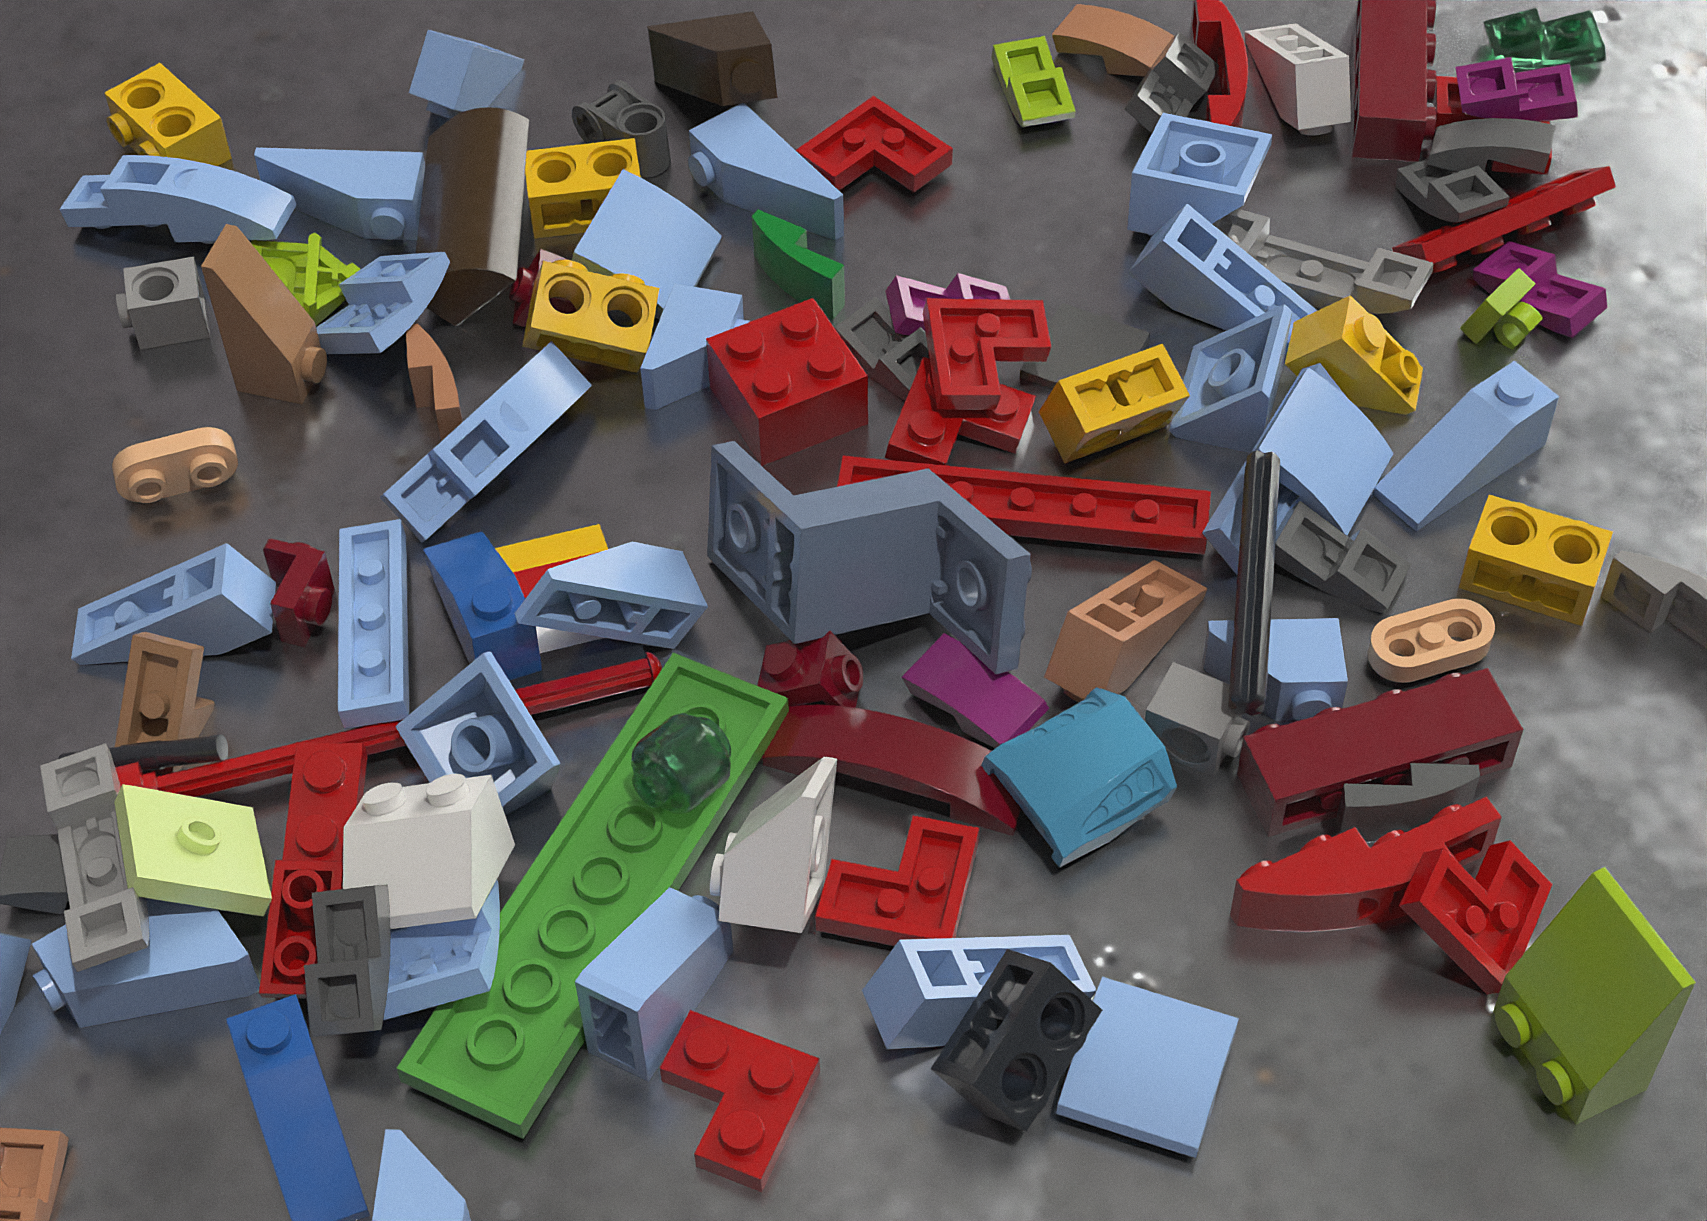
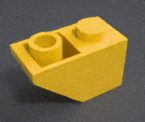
M1351 295L1294 321L1285 365L1296 376L1299 375L1302 368L1321 363L1346 397L1356 406L1404 415L1416 411L1423 367L1419 364L1415 355L1405 350L1383 328L1379 319L1373 314H1369Z

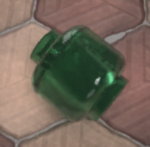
M687 713L670 716L641 738L632 750L631 767L634 773L632 783L635 791L651 807H661L663 810L674 814L693 811L719 790L730 777L732 749L727 736L716 723L708 718L696 717Z

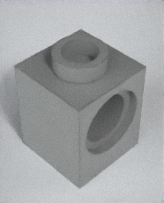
M194 257L123 269L126 293L116 294L118 313L123 329L133 327L140 350L210 338L206 300Z
M1175 662L1170 666L1146 709L1145 722L1166 747L1169 759L1214 777L1226 754L1234 758L1239 754L1243 736L1248 734L1250 721L1242 718V715L1234 714L1228 707L1230 684Z

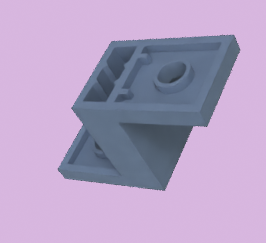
M735 441L712 445L707 557L794 644L822 638L828 631L836 635L930 613L995 674L1018 669L1021 641L1025 636L1024 610L1027 584L1030 582L1032 575L1031 554L929 468L793 496L789 490L780 484Z

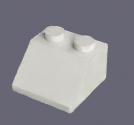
M821 758L752 810L738 833H729L725 853L716 854L710 878V895L720 896L718 921L802 933L824 887L837 758Z
M449 774L439 777L428 784L402 787L399 783H385L367 791L344 826L343 889L388 884L390 929L476 919L515 846L492 775L465 778L462 774Z

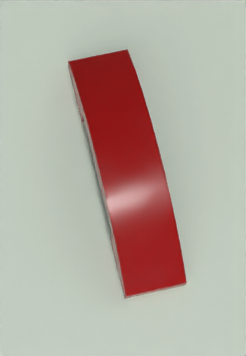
M1193 0L1190 26L1192 42L1219 65L1217 75L1220 95H1208L1205 121L1242 128L1248 83V57L1242 34L1235 19L1221 0Z

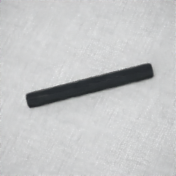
M1255 450L1248 454L1244 474L1228 707L1236 715L1248 714L1252 717L1258 716L1264 711L1267 692L1280 458L1272 451L1262 453Z

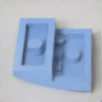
M623 169L574 250L572 261L584 265L589 272L606 276L618 273L630 274L641 278L645 285L660 288L655 311V318L660 319L674 283L696 287L720 245L722 236L682 202L657 186Z
M433 252L380 256L340 283L339 287L349 305L316 327L321 348L325 349L326 354L383 352L413 325L434 297L450 263L446 253Z
M1309 367L1295 383L1255 449L1262 453L1272 451L1280 458L1279 482L1298 494L1290 508L1301 501L1346 536L1394 454L1386 440L1363 412L1342 392Z
M498 880L494 883L476 919L390 929L389 983L383 1020L490 991L499 945L500 900Z
M1102 977L1093 1002L1103 1011L1087 1034L1084 1045L1072 1059L1056 1114L1196 1158L1213 1109L1217 1088L1235 1037L1239 1018Z

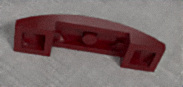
M833 705L790 706L789 712L762 757L763 766L795 775H800L823 757L837 758L836 772L950 803V819L1014 836L1023 812L994 773L988 775L981 766L984 757L991 752L990 750L942 729L883 712Z

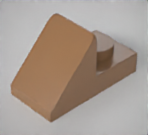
M149 632L132 635L115 747L158 740L170 741L199 737L213 712L215 701L196 696L204 646ZM182 766L166 767L161 770H152V772L166 775L180 771Z

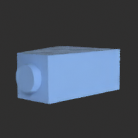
M669 887L582 970L575 981L588 1053L645 1081H650L668 1053L689 1011L696 1010L733 953L731 923L718 921L720 906L717 903L700 895L690 897Z
M146 898L149 916L148 947L79 972L76 971L72 964L66 924L32 943L43 967V970L32 975L39 990L53 1012L66 1005L80 1028L249 997L259 991L260 984L249 954L218 909Z

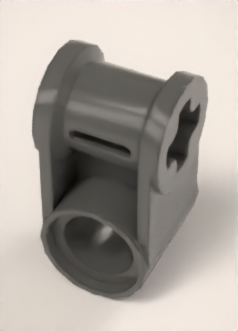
M617 80L608 86L606 94L590 104L581 102L573 107V124L586 144L635 138L640 176L642 178L656 176L663 173L669 167L671 157L664 111L659 106L652 104L636 93L626 82Z

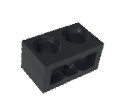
M1007 949L930 1069L983 1115L1027 1132L1037 1114L1046 1106L1052 1090L1074 1055L1084 1045L1087 1034L1103 1010L1051 962Z

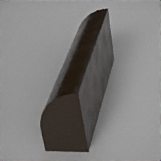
M484 107L464 111L451 118L428 137L415 254L446 253L450 261L439 288L426 308L454 326L459 325L517 279L529 119L506 109Z

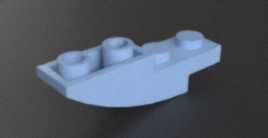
M123 155L110 175L82 176L59 210L68 227L105 229L112 226L143 225L145 227H156L167 224L175 242L212 244L216 242L226 224L237 226L248 240L268 241L277 239L297 204L293 195L270 184L211 164L161 156Z
M551 341L381 495L380 499L401 519L421 543L424 542L519 456L592 385Z

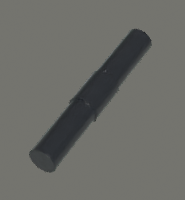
M222 734L170 741L158 740L133 743L109 748L115 767L139 762L142 772L161 770L166 767L225 761L228 756L227 740ZM81 751L62 753L58 759L73 755Z

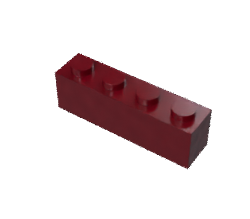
M1436 0L1357 1L1352 127L1353 158L1419 162L1423 140H1433L1436 125V107H1428L1427 103H1433L1436 70L1427 69V66L1432 67L1434 63L1436 34L1427 33V31H1433Z
M1489 668L1464 675L1452 673L1441 677L1435 683L1407 691H1387L1374 700L1346 708L1330 707L1320 711L1311 718L1286 725L1269 724L1263 726L1252 734L1243 736L1237 775L1267 836L1271 837L1336 818L1344 784L1405 785L1410 763L1479 765L1480 776L1511 768L1524 729Z

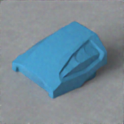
M1098 687L1093 689L1083 701L1049 719L1040 726L1002 743L987 754L981 764L988 775L994 773L1047 841L1054 851L1051 857L1059 867L1112 841L1139 819L1169 802L1177 788L1164 744L1125 696Z

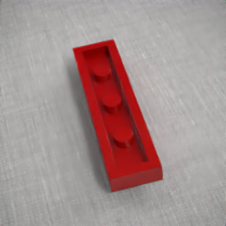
M1610 166L1574 171L1509 198V203L1506 207L1461 222L1449 223L1394 246L1392 250L1396 253L1433 262L1432 273L1443 271L1457 264L1455 255L1468 249L1471 255L1484 253L1504 245L1502 235L1516 230L1517 235H1524L1551 225L1549 215L1562 210L1563 215L1567 216L1595 207L1597 205L1595 196L1616 188Z

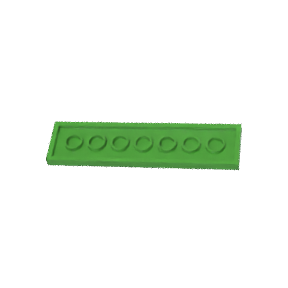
M673 652L501 910L498 955L490 991L437 1006L396 1068L400 1082L524 1139L585 1041L575 986L576 979L584 968L669 887L677 891L680 889L789 712L788 698ZM658 730H662L664 747L660 755L658 754L655 733ZM650 737L651 739L648 744L643 745L644 741ZM640 740H642V749L640 752H638V749H636L635 746L639 743ZM649 753H652V760L650 762H646V756ZM640 756L644 758L645 768L653 773L651 779H645L644 775L639 771Z

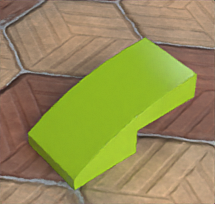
M1045 36L993 45L991 58L1007 102L1021 127L1075 118V107L1062 67L1055 68Z

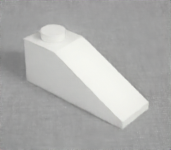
M1296 23L1245 31V42L1283 120L1305 135L1326 134L1333 130V125L1351 122L1348 55Z

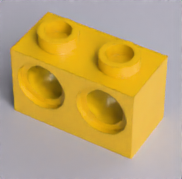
M161 63L104 92L111 116L106 118V122L111 134L122 147L129 145L138 155L180 158L219 166L232 159L221 117Z
M635 138L528 150L526 153L525 175L534 239L585 233L623 169L641 178Z
M556 260L553 263L543 261L534 282L522 347L541 351L552 341L566 357L637 373L650 345L660 288L645 285L641 278L630 274L618 273L606 276L589 272L584 265L571 260ZM552 297H564L573 303L576 312L572 314L560 313L552 307L549 299ZM611 310L625 312L632 319L634 326L627 328L617 326L610 320L607 312Z
M1163 344L1058 380L1038 412L1064 463H1068L1168 426L1190 397V394Z
M1488 495L1468 549L1459 588L1582 626L1613 531L1599 528L1580 520L1569 519L1529 507L1520 502Z

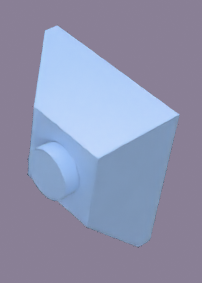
M1162 113L1132 172L1127 230L1145 233L1152 237L1186 204L1190 205L1210 223H1214L1244 205L1271 146L1272 134Z

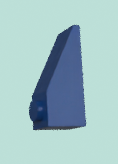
M481 531L423 549L425 561L469 664L481 654L491 651L509 681L541 671L542 665L536 626L519 624L514 614L525 600L524 594L514 573L485 534Z
M296 994L227 1018V1024L291 1221H357L370 1216Z

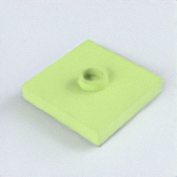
M122 784L114 804L128 889L133 887L138 897L264 916L272 896L253 807Z

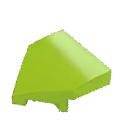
M315 232L309 235L308 244L251 240L254 248L313 319L315 325H318L346 300L339 284L361 270L354 263L346 266L322 246V237Z

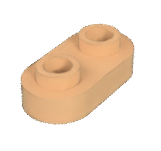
M203 427L131 445L116 455L112 463V471L116 489L123 498L133 502L152 503L162 498L221 484L235 473L238 467V458L233 439L227 432L218 428Z
M1450 599L1385 618L1374 627L1368 648V660L1372 668L1379 675L1391 681L1412 682L1482 660L1489 652L1495 632V623L1492 615L1486 608L1467 599ZM1451 637H1459L1464 639L1465 641L1458 642L1453 640Z

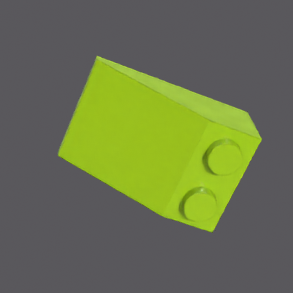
M1603 867L1588 877L1504 978L1493 1012L1497 1027L1503 1038L1512 1047H1519L1536 1070L1538 1083L1545 1096L1553 1104L1561 1105L1575 1125L1647 1090L1696 982L1609 871Z

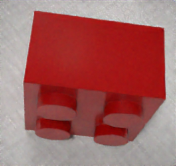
M814 298L706 338L710 388L761 466L868 424V375Z

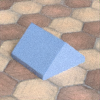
M1285 304L1193 346L1183 381L1190 397L1172 419L1169 429L1176 438L1247 453L1252 452L1269 424L1283 371L1292 311Z
M491 651L481 654L395 726L430 783L439 777L449 774H462L465 778L492 775L505 816L550 791L561 765Z

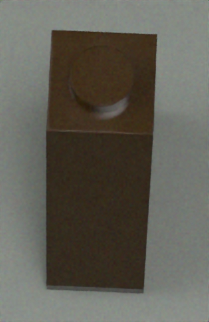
M753 11L647 26L655 82L721 106L778 98L772 44Z

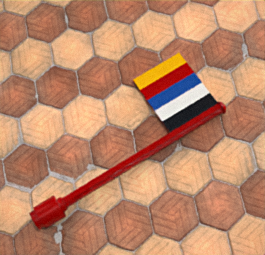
M600 524L495 549L514 573L526 599L549 568L608 550ZM536 626L542 670L510 680L509 682L529 714L533 715L651 686L662 670V665L654 654L644 653L641 643ZM402 720L367 725L301 741L363 743L368 755L406 746L405 741L395 727ZM296 743L157 776L155 772L143 774L139 762L115 767L121 786L125 784L198 797L292 774Z

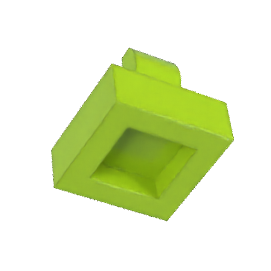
M1518 268L1475 310L1459 329L1477 344L1494 328L1498 340L1513 350L1542 320L1540 313L1533 306L1520 302L1536 283Z

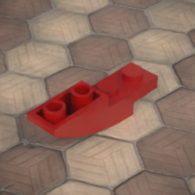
M296 742L282 860H275L271 890L272 900L269 907L259 994L262 998H286L295 994L297 998H307L304 965L318 964L312 893L343 889L344 826L364 794L368 752L363 743Z
M1486 796L1464 807L1460 804L1450 805L1435 814L1429 822L1407 832L1403 830L1391 831L1379 838L1371 848L1356 827L1334 837L1330 835L1318 836L1306 843L1299 852L1275 863L1268 860L1259 862L1248 868L1240 878L1236 879L1230 917L1236 926L1270 931L1312 932L1360 927L1407 916L1408 914L1399 905L1423 852L1445 848L1461 866L1484 857L1489 846L1494 844L1502 816Z

